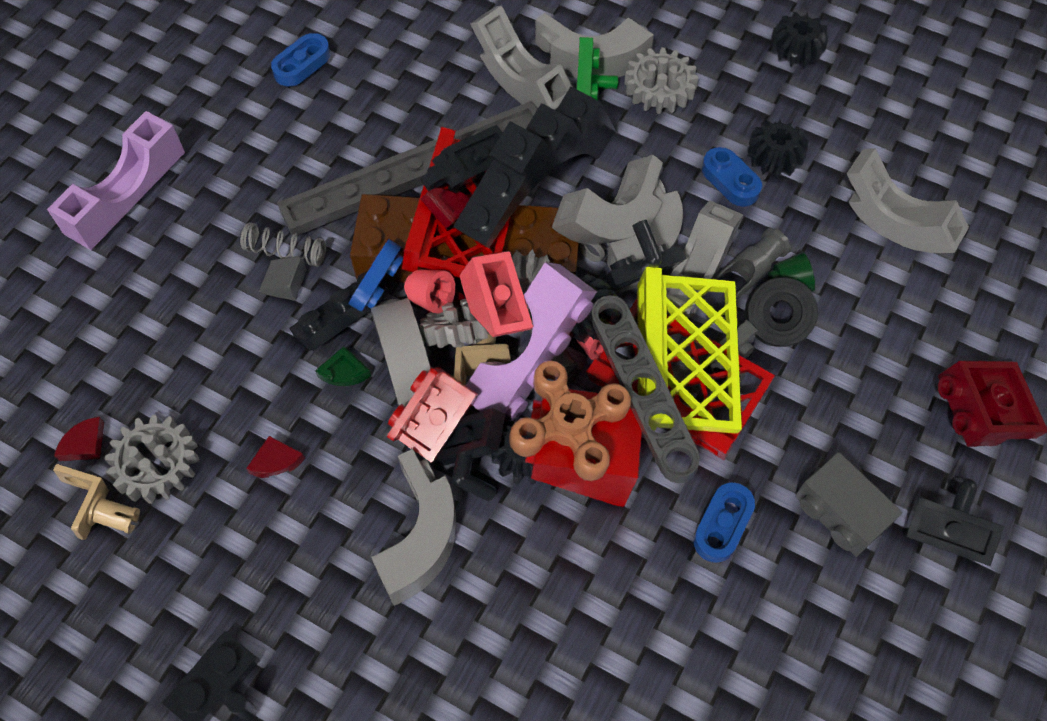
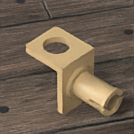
M488 334L487 339H483L477 344H473V346L456 347L454 378L466 385L467 376H472L480 363L494 361L510 363L509 345L496 344V337Z
M59 464L55 465L53 471L61 482L89 490L71 527V530L79 539L86 540L95 523L124 531L127 534L134 530L135 526L131 522L137 523L140 514L139 508H132L106 500L105 498L109 490L101 477Z

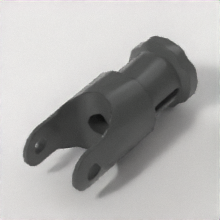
M766 229L762 233V239L754 246L746 247L718 273L715 280H720L728 272H737L743 276L747 284L737 292L736 299L745 294L770 271L771 264L778 257H785L790 252L789 240L780 230Z

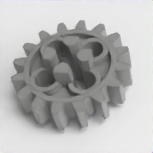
M650 48L647 51V56L638 53L636 54L635 61H629L624 85H627L626 95H633V104L643 102V110L645 111L649 110L652 106L656 107L657 114H661L662 108H667L673 113L675 112L676 105L685 108L687 99L693 100L698 83V76L695 75L696 66H688L689 57L679 59L677 50L673 51L670 55L666 54L665 48H661L660 53L655 54Z
M466 299L460 300L461 305L457 303L443 305L442 313L426 314L427 318L420 319L419 324L423 343L427 342V346L437 344L438 348L448 344H452V347L461 348L464 346V342L477 344L481 340L487 339L489 332L470 313Z
M152 415L149 424L145 425L139 418L135 419V429L132 431L122 427L120 431L124 438L121 441L111 440L109 443L116 450L115 453L105 455V460L112 466L106 470V474L114 482L113 486L121 494L126 493L132 501L136 502L142 495L149 504L154 502L156 494L159 493L165 500L170 499L169 489L173 487L183 491L185 487L181 479L183 477L193 478L195 475L189 464L199 462V457L193 451L198 447L192 436H189L190 432L183 424L177 425L174 419L169 416L162 423L157 415ZM173 441L172 445L166 448L165 444ZM144 443L157 459H160L169 472L162 475L151 461L141 454L136 446ZM137 469L140 471L137 476L131 477L134 471Z

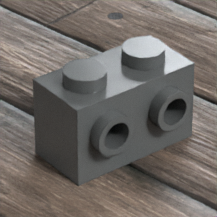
M840 452L806 480L795 496L800 501L803 511L812 519L819 520L831 532V536L836 544L846 551H851L856 557L903 513Z

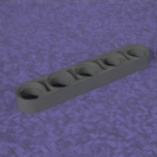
M604 296L593 305V328L620 385L625 387L630 393V407L660 472L667 480L673 483L688 482L695 476L699 466L700 456L696 445L628 305L617 296ZM612 308L618 310L622 314V318L616 324L607 325L601 322L599 314L605 309ZM621 343H632L638 348L639 353L633 359L624 360L616 355V347ZM642 377L649 378L656 386L655 391L648 396L636 394L631 387L636 379ZM656 414H666L672 419L674 426L667 433H657L649 426V420ZM676 451L688 454L692 461L691 467L683 472L672 470L666 461L669 454Z

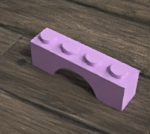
M145 111L122 134L121 155L111 174L105 180L92 187L83 188L72 184L47 209L65 236L89 250H92L185 153L173 125Z
M545 262L524 294V299L530 309L533 322L532 335L527 348L516 360L508 364L499 361L482 362L479 364L466 386L479 394L472 405L480 412L491 408L497 409L506 414L504 422L513 420L516 415L520 417L528 405L526 398L534 388L533 377L536 368L544 361H552L554 356L560 355L566 349L571 340L569 333L576 323L582 322L588 316L593 307L591 300L597 291L561 264Z

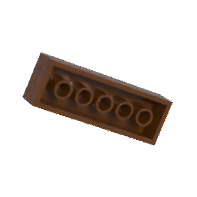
M361 195L350 252L356 279L358 275L369 270L388 239L402 246L399 254L404 256L405 245L420 198ZM519 205L511 215L502 252L510 251L512 257L516 250H518L523 256H528L529 252L533 249L535 257L540 258L548 255L549 263L561 264L576 276L578 242L568 239L552 228L559 208ZM455 220L449 227H447L446 230L449 231L453 229V226L457 220ZM437 230L435 233V237L440 235ZM465 234L453 238L462 252L477 245L472 238ZM444 242L431 248L429 256L446 260L454 256V254ZM495 246L490 248L493 253ZM481 252V253H479V254H476V255H474V256L468 258L467 260H468V262H469L473 257H479V256H485V255L483 254V252ZM401 263L393 277L386 274L384 279L386 282L405 283L407 277L413 272L403 270ZM453 276L455 287H462L460 277Z

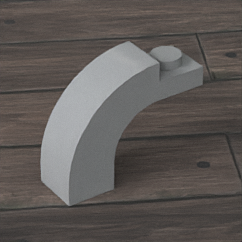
M502 5L495 6L470 23L484 50L480 54L481 59L495 80L507 93L521 104L532 101L537 109L541 103L554 110L559 106L570 86L572 87L561 63L544 64L532 57L518 39Z
M543 13L536 19L535 43L541 50L551 54L550 64L561 63L566 75L577 79L580 37H592L593 48H600L599 69H592V75L622 77L628 69L629 61L636 60V54L640 53L647 56L648 49H652L654 34L630 18L626 19L611 32L598 36L577 34L546 13Z
M876 148L863 149L847 172L850 183L855 189L849 204L858 217L876 233L903 247L928 253H955L969 228L957 200L925 201L906 194L891 180Z
M654 155L628 162L618 194L612 204L603 200L588 188L563 195L552 228L570 240L590 245L634 236L635 232L632 225L645 219L650 224L661 207L662 201L653 195V191L658 184V176L663 162Z
M658 179L653 195L660 199L662 204L649 226L657 246L666 244L667 248L670 249L678 244L683 222L682 202L678 191L666 194L662 181ZM636 235L609 243L607 265L610 271V265L621 259L631 257L633 262L645 258ZM638 282L620 288V293L636 288Z
M709 200L699 212L683 252L686 260L675 267L670 276L715 279L735 237L743 214ZM666 288L667 298L678 309L690 300L680 289ZM694 303L683 314L688 319L689 317L693 318L699 307Z
M389 299L381 302L376 307H372L371 313L398 406L400 404L407 406L414 395V392L410 390L413 382L423 370L429 372L431 367L409 299Z
M413 449L398 455L401 470L419 504L417 522L404 540L371 557L394 606L418 594L438 576L448 561L456 536V513L449 482L446 476L436 480L426 459L419 461Z

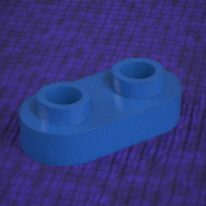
M317 33L306 34L278 54L271 63L275 80L283 86H294L309 77L330 58L331 53L327 39Z
M716 147L710 149L705 154L702 164L703 175L732 204L744 207L750 206L758 200L762 189L761 179L733 151L724 147Z
M390 239L387 240L353 294L349 305L360 312L366 306L370 309L375 307L385 291L379 287L386 274L393 277L403 262V256L399 254L402 246Z
M726 483L716 490L695 532L693 540L695 550L703 559L718 563L727 560L733 554L755 508L753 494L748 488L739 483ZM724 504H735L738 512L731 513L727 511ZM709 537L719 539L721 547L714 548L710 546L707 539Z

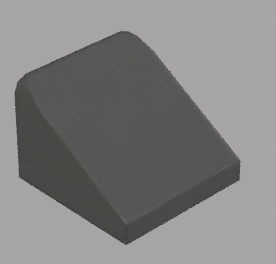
M295 256L271 260L259 290L260 294L295 301L307 271L303 258Z

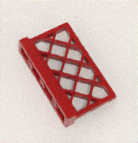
M441 127L429 167L434 166L432 160L444 148L461 141L454 139L456 130ZM473 181L465 185L471 193L467 195L469 198H471L477 188ZM446 183V184H445L444 186H442L441 188H442L443 190H448V191H449L448 188H449L450 186H449L448 183ZM423 186L404 249L403 270L414 272L418 270V267L429 270L447 271L452 276L459 277L469 263L468 258L481 252L484 255L502 253L510 218L490 246V248L495 246L494 253L490 248L475 241L476 246L462 252L453 238L463 233L456 228L447 231L421 201V198L428 192L426 187ZM437 230L440 235L435 237V233ZM444 242L454 254V256L446 260L429 256L431 248Z
M638 298L630 308L634 320L638 315ZM676 319L668 325L667 334L669 336L678 333L687 338L691 336ZM708 338L718 349L722 346L721 344ZM695 339L690 343L691 351L686 353L700 366L698 356L709 354V352L705 348L696 349L694 342L699 345L701 344ZM625 342L616 347L633 345L635 357L638 354V348L632 343ZM727 349L723 352V354H724L726 357H727ZM603 350L599 358L594 359L586 371L590 381L601 388L608 384H620ZM738 355L739 374L749 372L762 380L755 392L740 396V402L750 400L743 412L741 409V426L743 430L775 375ZM675 356L669 363H667L668 372L673 377L674 375L671 363L680 361V359L677 356ZM728 371L709 374V376L713 380L728 378ZM698 377L692 379L685 386L700 384L704 400L708 398L706 385ZM638 379L631 386L636 394H638ZM668 385V390H669V391L673 390V389ZM678 394L674 395L673 400L681 417H687L693 409L682 404ZM719 400L709 403L705 409L713 416L712 409L726 405ZM698 414L695 417H693L702 419ZM688 430L695 444L722 460L726 459L741 431L737 434Z

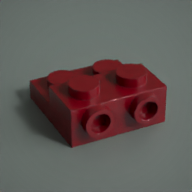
M958 361L938 375L940 380L938 392L943 399L948 400L954 414L953 428L957 434L963 436L967 447L997 446L1008 439H1036L1047 433L1046 424L1017 362Z

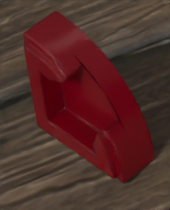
M435 188L427 192L421 198V201L442 225L447 228L459 218L470 198L462 192L454 193L442 188Z
M94 417L76 424L61 438L54 456L59 461L100 459L105 422L100 417Z
M269 436L246 470L253 476L269 478L270 476L296 469L304 461L305 457L303 453Z

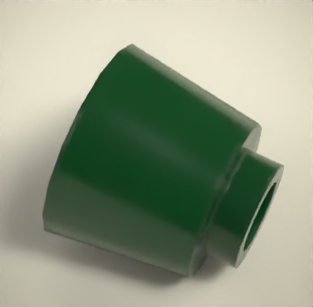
M804 252L774 264L773 271L768 272V280L778 277L792 278L802 282L811 292L815 291L813 269Z

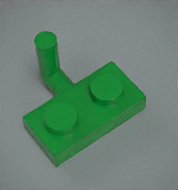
M580 37L577 90L597 100L598 89H617L618 76L592 75V69H599L600 48H593L592 37Z

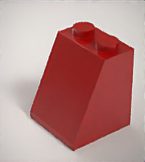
M568 389L570 393L580 394L587 400L598 395V393ZM545 398L533 400L531 418L536 420L545 417L550 411L549 402ZM631 407L626 416L620 421L607 422L603 420L593 425L591 433L594 440L604 445L610 456L608 470L603 477L594 481L584 480L578 476L573 465V450L570 446L561 445L555 440L544 444L535 455L525 457V463L533 464L531 479L615 506L624 507L638 479L642 431ZM568 417L566 421L573 423L575 419ZM586 459L591 464H597L593 459Z

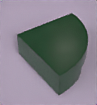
M344 346L315 370L318 378L335 386L355 385L371 376L370 370Z

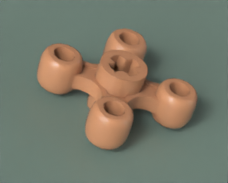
M544 361L534 372L533 386L536 393L549 402L550 411L541 419L535 420L534 418L526 417L516 421L510 431V446L516 454L529 457L538 453L547 442L555 440L561 445L570 446L573 450V465L579 477L588 481L598 480L608 470L610 456L605 446L594 440L591 428L599 421L617 422L623 419L630 409V393L622 385L613 383L606 385L597 396L587 400L580 394L569 392L567 387L568 375L562 364L557 361ZM568 417L575 419L573 423H569L566 420ZM528 435L532 437V439H524L522 436ZM586 459H593L597 464H591Z

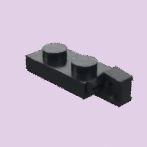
M495 125L444 148L432 160L434 166L429 167L427 174L420 179L428 192L435 188H441L446 183L449 184L451 189H455L458 186L460 188L483 177L493 161L489 154L503 132L498 125Z
M368 271L358 275L357 282L351 283L347 288L333 293L329 300L317 309L303 314L298 322L289 328L295 339L310 351H314L369 312L371 309L367 306L360 312L349 305V301ZM383 278L379 287L385 290L384 294L389 290V286Z

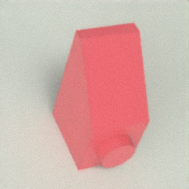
M510 251L473 257L459 276L470 313L492 337L531 330L533 324Z

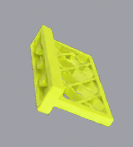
M646 267L637 284L638 328L667 388L669 385L673 389L670 391L671 396L673 397L678 394L693 409L687 417H682L687 429L738 434L742 430L735 281L662 275V268ZM666 288L680 289L690 300L678 309L667 298ZM708 291L725 293V306L718 312L702 298ZM694 303L710 318L699 329L683 314ZM667 311L671 314V316L668 317V318H667ZM675 319L691 334L680 345L667 334V326ZM713 323L726 334V343L719 349L703 334ZM695 339L711 354L700 366L683 350ZM667 347L672 351L668 356ZM726 349H727V357L723 354V352H724ZM675 356L692 371L681 383L668 372L667 363ZM715 359L728 371V380L721 386L704 371ZM696 376L713 392L701 404L684 388ZM644 377L638 378V395L648 396L655 391L656 386L652 380ZM727 387H728V394L724 391V389L727 388ZM718 397L729 408V421L716 420L705 407L714 398ZM656 414L649 420V426L653 431L657 427L672 429L674 426L672 419L666 414ZM698 414L702 419L693 417H695Z

